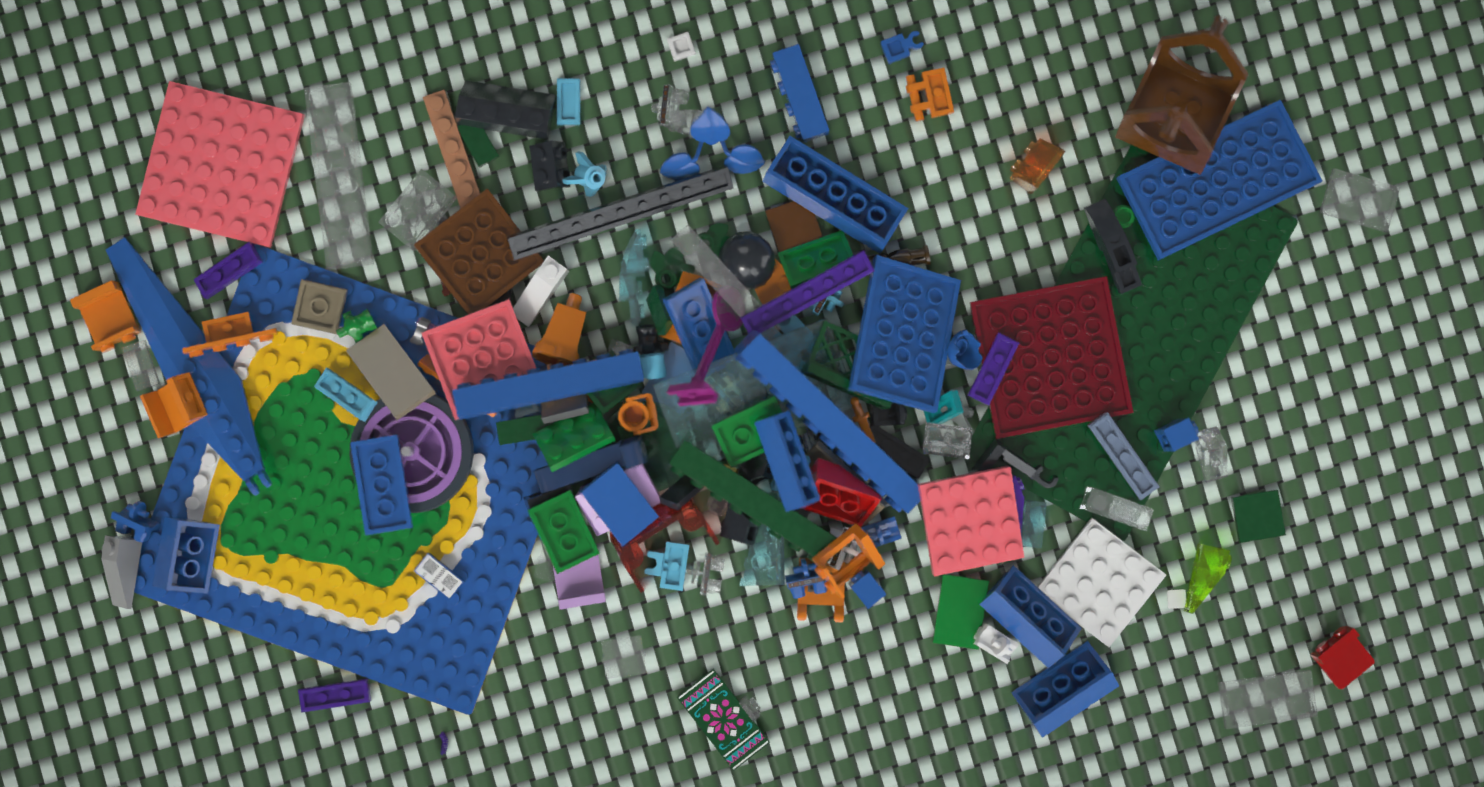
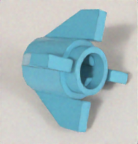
M575 152L577 162L580 165L575 169L574 176L571 175L563 178L562 181L567 185L580 184L584 186L586 196L593 197L605 182L607 167L603 164L593 165L583 152Z

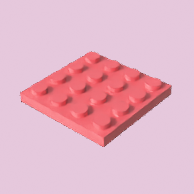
M510 300L422 332L455 420L459 419L452 390L457 389V385L463 383H471V386L478 385L480 380L494 378V381L502 380L504 375L517 373L518 376L526 375L527 370L536 368Z
M1004 466L918 484L931 569L934 576L1024 558L1011 467Z

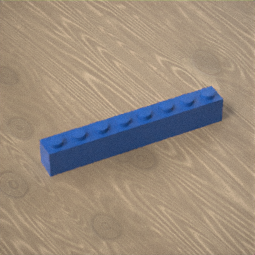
M627 349L620 351L618 356L610 357V354L596 356L594 361L587 362V359H579L573 361V365L564 367V364L560 363L551 365L550 370L546 371L535 368L527 370L526 375L518 376L517 373L504 375L502 380L494 381V378L480 380L478 385L471 386V383L459 384L457 389L452 390L457 417L459 420L640 383L644 382L639 352Z

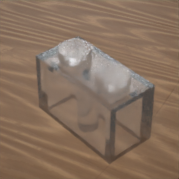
M926 422L923 441L924 454L964 459L970 458L972 428Z

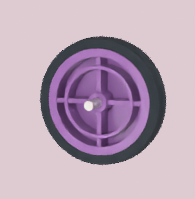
M435 394L399 420L395 419L381 399L377 400L378 403L365 422L360 419L357 421L350 442L398 435L411 513L430 511L448 502L466 482L473 463V439L465 419L455 420L448 401ZM350 444V450H349L350 463H351V468H352L353 474H354V476H355V478H356L355 469H354V462H353V456H352V450H351V444Z

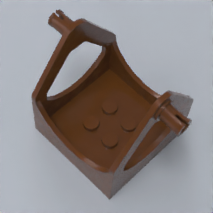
M1215 16L1209 30L1205 29L1161 37L1140 85L1123 116L1115 138L1201 175L1248 77V72L1225 37L1222 36L1229 24L1225 17L1220 22L1222 16ZM1204 45L1215 50L1220 55L1234 76H1219L1196 69L1177 57L1170 48Z

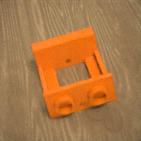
M854 524L812 558L817 566L814 570L822 580H826L824 586L832 595L836 593L842 599L845 596L840 587L869 563L873 564L878 570L885 565L868 534L857 524ZM855 539L862 552L837 572L830 574L825 567L827 561Z

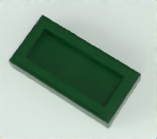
M464 125L457 126L479 168L499 158L484 129Z
M654 285L646 298L658 335H666L673 324L663 302L666 295L662 285Z

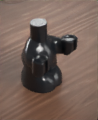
M655 324L636 326L638 344L633 346L634 352H639L642 355L651 354L657 350H660V352H664V350L669 351L668 342L658 341Z

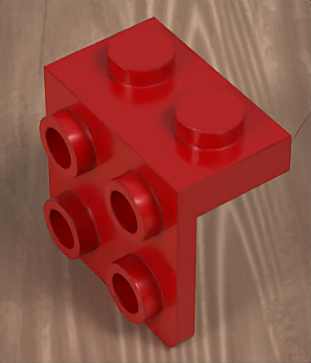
M1342 626L1337 629L1330 639L1321 642L1316 646L1315 651L1310 654L1338 689H1344L1374 664L1373 657L1357 639L1360 636L1355 628L1349 626Z

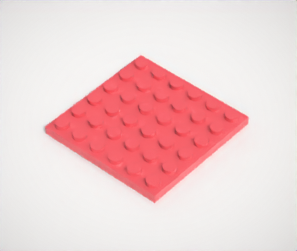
M169 81L135 215L271 248L305 115Z

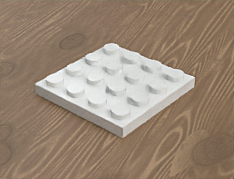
M1091 517L1037 587L1072 620L1106 646L1110 647L1165 578L1166 574Z

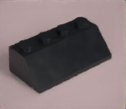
M465 80L458 97L455 120L458 125L549 140L556 95Z

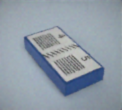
M427 553L414 569L415 573L449 600L465 582L431 553Z

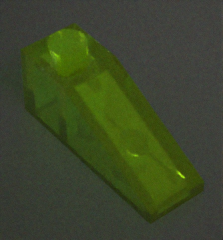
M1197 544L1184 607L1185 612L1194 614L1224 576L1226 568H1230L1232 556L1229 555L1230 550Z

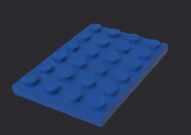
M876 255L873 257L872 266L875 271L870 273L848 390L930 413H936L939 406L947 361V347L951 339L961 280Z

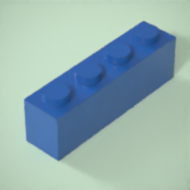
M799 44L772 53L773 60L770 61L773 73H778L780 82H777L781 95H786L788 103L785 104L788 116H793L796 125L792 126L796 138H801L802 143L828 135L829 128Z
M790 411L754 422L785 511L802 508L819 501L820 497Z

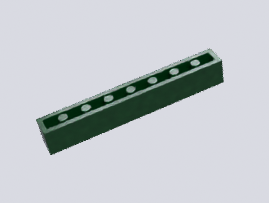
M682 439L668 461L672 466L670 468L672 472L680 477L685 474L692 478L690 480L691 484L699 489H702L703 486L711 491L709 494L711 497L719 502L723 499L730 503L729 508L739 515L742 512L748 514L750 522L758 527H761L762 524L770 529L768 533L778 540L781 537L787 539L789 547L797 552H800L801 549L809 554L807 558L813 561V557L837 539V537L797 511L791 510L786 512L783 502L685 439Z

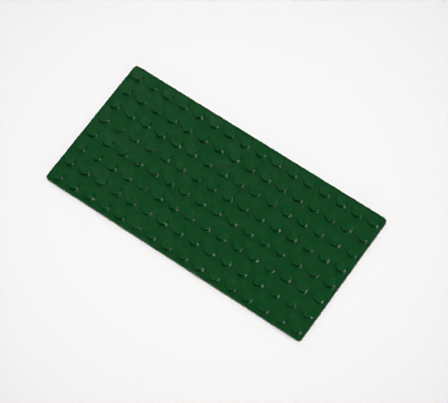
M1130 145L1101 200L1106 199L1112 210L1120 205H1126L1131 208L1116 178L1158 158V156ZM1274 206L1161 260L1156 258L1135 216L1132 225L1122 229L1138 263L1135 267L1142 285L1123 294H1119L1104 253L1099 250L1088 222L1054 286L1107 276L1134 412L1111 418L1156 482H1158L1174 451H1163L1154 430L1181 418H1189L1191 421L1298 224L1296 218ZM989 406L964 449V455L976 462L993 440L996 439ZM1092 421L997 439L1032 466L1036 467L1041 464L1043 471L1039 473V476L1045 481H1050L1052 476L1057 475L1058 482L1054 487L1046 488L1005 461L1002 455L991 469L1004 466L1011 467V473L1016 478L1020 477L1025 489L1087 523L1092 517L1122 541L1127 539L1151 494L1142 500L1138 499L1088 427V424Z

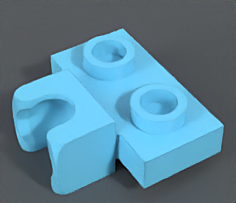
M667 541L665 553L648 550L647 556L654 558L657 561V565L654 568H646L644 574L661 576L660 588L683 591L689 544Z

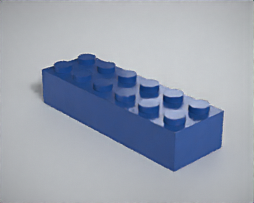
M792 136L788 137L766 171L762 181L879 254L908 210L904 205Z

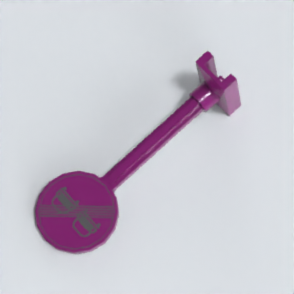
M722 286L714 294L712 311L717 324L695 376L691 378L690 383L669 385L667 394L677 395L679 397L677 403L679 406L716 403L719 395L704 379L724 331H735L743 323L740 317L745 315L744 301L739 291L733 286Z

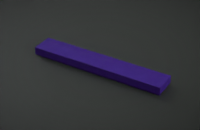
M862 250L740 318L748 333L754 330L761 334L875 270L865 251Z

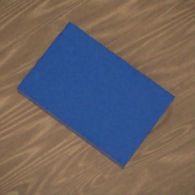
M617 462L579 491L622 546L659 517Z

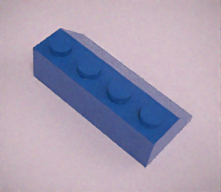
M1014 565L990 589L980 603L992 617L1048 668L1066 654L1082 629Z
M1087 641L1011 693L1043 738L1119 687V684L1112 671Z

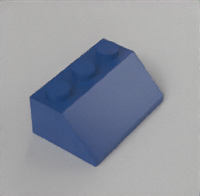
M164 517L152 586L170 591L208 593L220 525L184 518Z

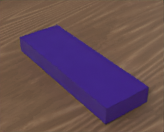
M248 242L193 280L203 298L208 300L263 263V260L253 243Z
M997 333L967 396L987 406L990 405L1019 342Z
M368 678L298 689L301 713L371 702Z

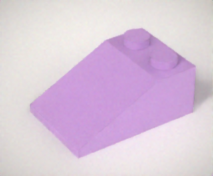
M643 464L630 469L622 468L651 507L660 503V494ZM587 483V484L581 486L580 489H579V491H581V490H582L585 486H587L589 483ZM578 491L575 498L596 536L610 531Z

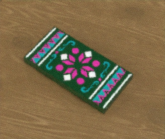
M714 668L677 696L678 700L733 771L770 743Z

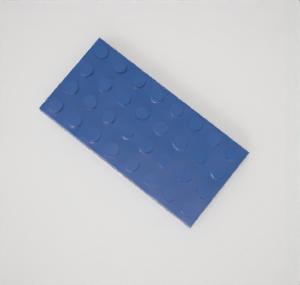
M1281 100L1224 126L1201 175L1158 157L1116 178L1158 260L1323 182Z

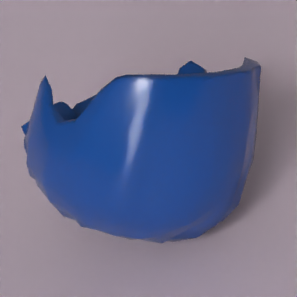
M967 330L959 331L954 335L947 347L949 361L962 369L973 370L977 368L982 362V356L979 353L981 343Z

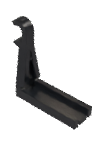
M997 439L993 440L969 471V473L989 470L1002 455L1005 461L1046 488L1054 487L1058 482L1057 475L1052 476L1050 481H1045L1039 476V473L1043 471L1041 464L1036 467L1032 466Z

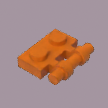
M944 67L922 72V82L916 83L915 75L906 76L907 85L905 87L907 93L910 94L912 103L910 109L911 113H914L916 122L924 120V110H929L931 118L954 113ZM925 89L927 102L921 103L918 91Z

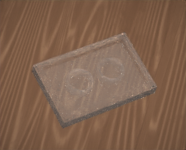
M1333 168L1319 213L1382 232H1388L1400 187Z

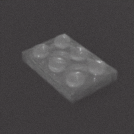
M421 169L378 223L415 251L416 248L413 245L434 228L458 197Z

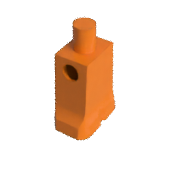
M570 293L566 305L557 303L545 335L536 343L533 349L532 357L546 365L550 363L552 365L563 363L564 367L573 365V361L579 360L578 343L586 312L579 310L582 301L580 295Z

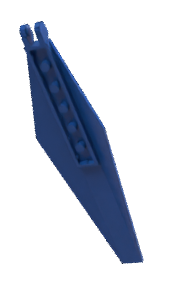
M124 237L106 249V252L165 379L167 380L173 376L190 372L208 414L191 424V426L235 473L245 481L251 493L256 496L259 494L260 489L253 479L254 476L258 474L262 484L267 488L271 486L272 481L266 473V468L262 461L242 379L220 352H213V349L204 350V355L190 357L189 354L185 355L182 348L206 343L203 331Z

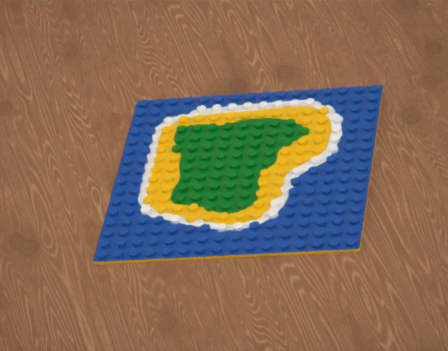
M256 244L254 246L263 263L240 278L227 316L249 312L253 333L276 328L278 335H273V340L260 342L259 339L250 340V345L237 347L236 344L227 345V350L220 351V353L242 379L262 461L272 484L267 488L262 484L257 474L253 479L260 492L256 496L253 495L245 481L235 473L191 425L186 427L151 519L160 523L159 529L152 531L149 541L142 543L134 593L470 715L474 711L538 536L527 512L523 497L540 491L533 471L548 465L536 440L499 445L496 422L542 415L541 403L500 411L494 417L481 415L465 419L473 439L474 456L469 476L459 492L448 502L435 509L421 513H411L413 528L365 535L357 481L351 468L349 455L351 436L359 418L314 386L327 367L375 401L381 398L346 352L347 349L356 344L354 338L349 335L339 338L336 334L291 324L301 279L347 289L343 314L351 311L353 316L368 308L377 328L385 324L435 391V395L445 400L447 398L440 380L426 374L417 365L419 360L429 354L423 336L422 345L413 344L410 342V339L413 337L421 317L431 321L428 330L459 318ZM342 315V318H341V323H340V327H339V328H341V327L344 326V321H345V320H344L343 315ZM375 330L363 333V338H365L367 335H369ZM527 343V346L532 356V352L535 346ZM533 358L536 368H540L541 371L547 370L545 363ZM164 517L184 518L220 525L208 593L170 591L152 586ZM427 553H431L465 581L450 600L414 572V569Z

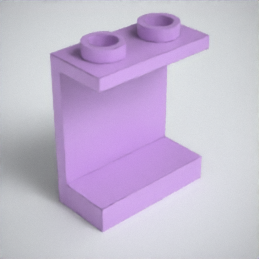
M598 555L559 574H556L554 569L560 610L606 602Z

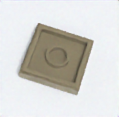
M301 279L291 324L337 335L336 330L340 327L348 290Z

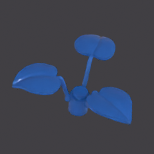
M707 106L690 127L692 137L699 141L695 156L691 158L685 152L670 156L662 164L660 174L676 181L699 174L700 166L696 161L699 158L704 142L714 145L720 141L724 153L728 156L724 160V165L728 167L729 171L737 174L754 172L765 164V160L761 152L751 145H738L730 152L724 141L730 134L729 125L720 114Z

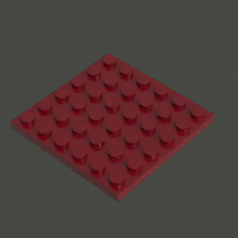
M1107 276L969 303L976 340L981 343L979 347V353L982 356L981 366L997 333L1019 342L989 405L996 439L1093 421L1105 412H1108L1111 417L1134 413Z

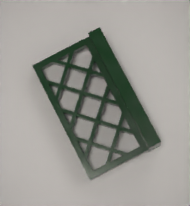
M826 320L822 321L806 364H803L801 373L848 395L857 397L859 400L879 409L890 408L891 401L848 390L850 377L847 375L851 374L853 367L849 356L855 354V351L848 354L843 341L850 338L855 341L857 346L858 335ZM827 328L835 332L837 341L827 344L824 337ZM839 343L844 356L833 360L829 347ZM822 349L825 350L829 362L824 364L814 361L817 352ZM845 358L850 371L840 373L835 362Z

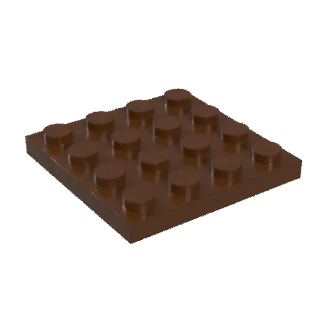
M488 189L484 190L413 245L468 315L488 307L544 262L538 253L514 260L507 236L521 231Z

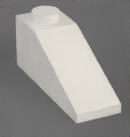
M548 256L514 306L513 310L516 318L529 327L569 271Z

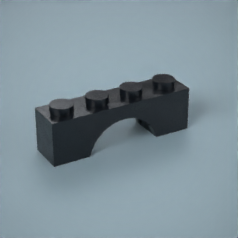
M765 452L740 465L738 474L756 486L766 480L774 479ZM728 502L726 516L721 523L720 536L754 546L759 527L748 520L750 518L748 514L742 512L739 515L730 509V503Z

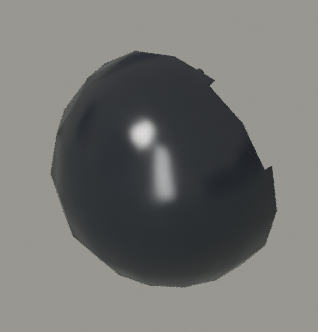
M750 231L738 232L730 236L720 248V270L727 283L740 290L758 289L766 285L773 274L774 266L776 265L775 254L770 244L761 235Z

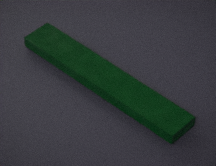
M626 401L618 403L607 413L602 414L608 427L621 426L618 413ZM542 415L496 422L499 445L535 440L533 433L555 422L544 424Z

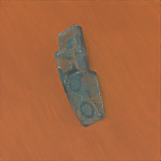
M641 229L634 231L627 245L619 278L620 302H629L632 324H640L641 318H645L644 304H639V295H643L642 282L637 281V278L646 277L645 271H650L649 259L644 257L643 248H647L646 234L642 235Z

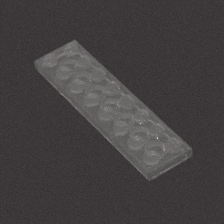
M350 82L304 88L326 270L374 265L352 85Z

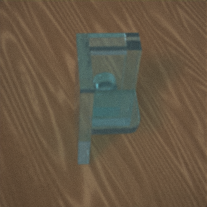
M1024 500L1021 533L1023 547L1042 548L1044 528L1047 526L1045 524L1047 502Z

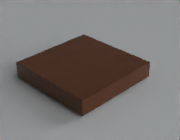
M794 201L765 211L779 252L822 237L815 214Z

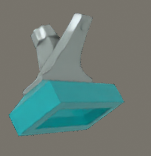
M958 390L949 391L940 396L936 413L924 411L928 428H936L952 420L967 435L973 431L967 418L974 415V410L963 406Z

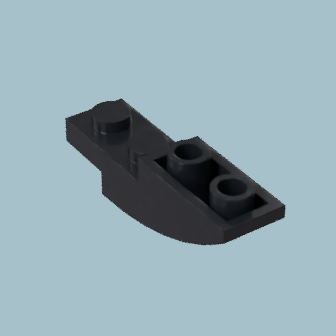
M1102 199L1084 207L1099 250L1104 253L1118 293L1123 294L1141 286L1142 283L1135 267L1138 263L1129 241L1107 200Z

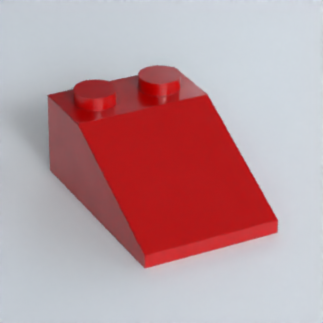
M818 458L810 468L820 500L802 507V509L851 525L857 524L861 527L882 500V496L842 466Z

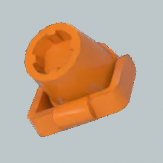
M643 393L626 398V403L620 408L618 413L620 424L625 429L633 431L634 435L656 430L658 428V414L652 395ZM645 398L647 405L645 406L642 402L637 401V399ZM648 419H650L651 427L644 428Z

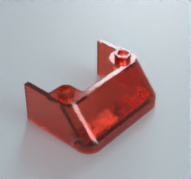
M694 498L679 510L661 503L653 506V510L659 517L624 546L620 545L610 532V540L640 593L645 591L646 586L635 570L644 560V553L639 544L678 520L682 527L688 531H696L704 526L716 545L720 544L721 541Z

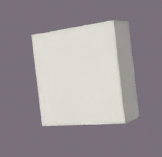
M689 32L667 38L674 62L696 55Z

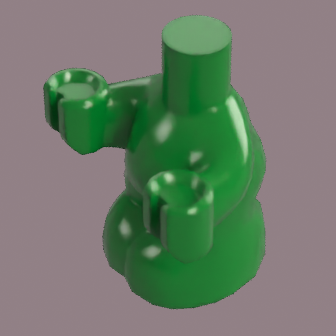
M368 308L353 316L351 311L342 314L345 320L344 326L337 329L336 333L339 338L349 335L357 343L363 339V333L375 330L377 326Z

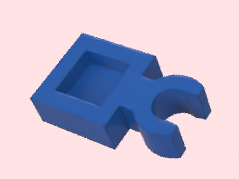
M919 31L910 33L906 39H904L901 33L880 42L888 65L909 57L910 52L908 49L919 50L923 47V42L915 44L912 41V38L919 36Z

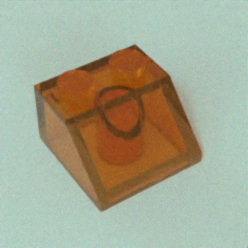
M1041 138L1036 143L1031 141L1024 150V153L1027 154L1022 161L1017 159L1010 168V171L1013 173L1009 178L1032 194L1038 189L1066 151Z

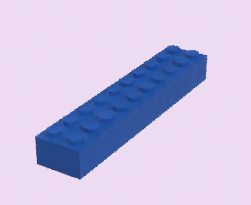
M752 330L733 350L738 354L735 357L738 362L748 370L750 368L755 370L752 375L765 386L769 384L771 386L769 391L782 402L786 400L788 403L785 406L799 418L803 416L802 422L816 434L820 432L819 438L831 449L836 447L838 450L835 453L848 465L853 463L854 466L851 469L865 481L869 479L868 485L882 497L886 495L884 500L891 507L895 508L898 512L901 510L907 514L911 512L920 502L918 484L760 333Z

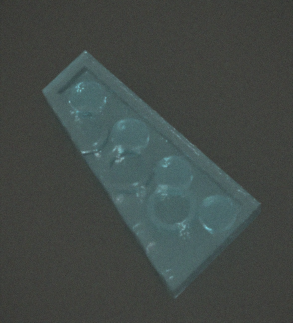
M767 492L782 502L779 492ZM763 524L758 529L754 546L750 545L748 557H745L743 566L745 567L744 577L741 578L740 586L785 585L784 538L781 537L778 540L768 533L770 529Z

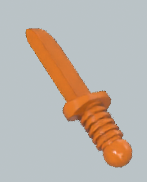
M852 397L850 403L855 413V416L852 417L853 422H858L861 431L876 443L867 418L870 417L869 413L863 411L857 397Z

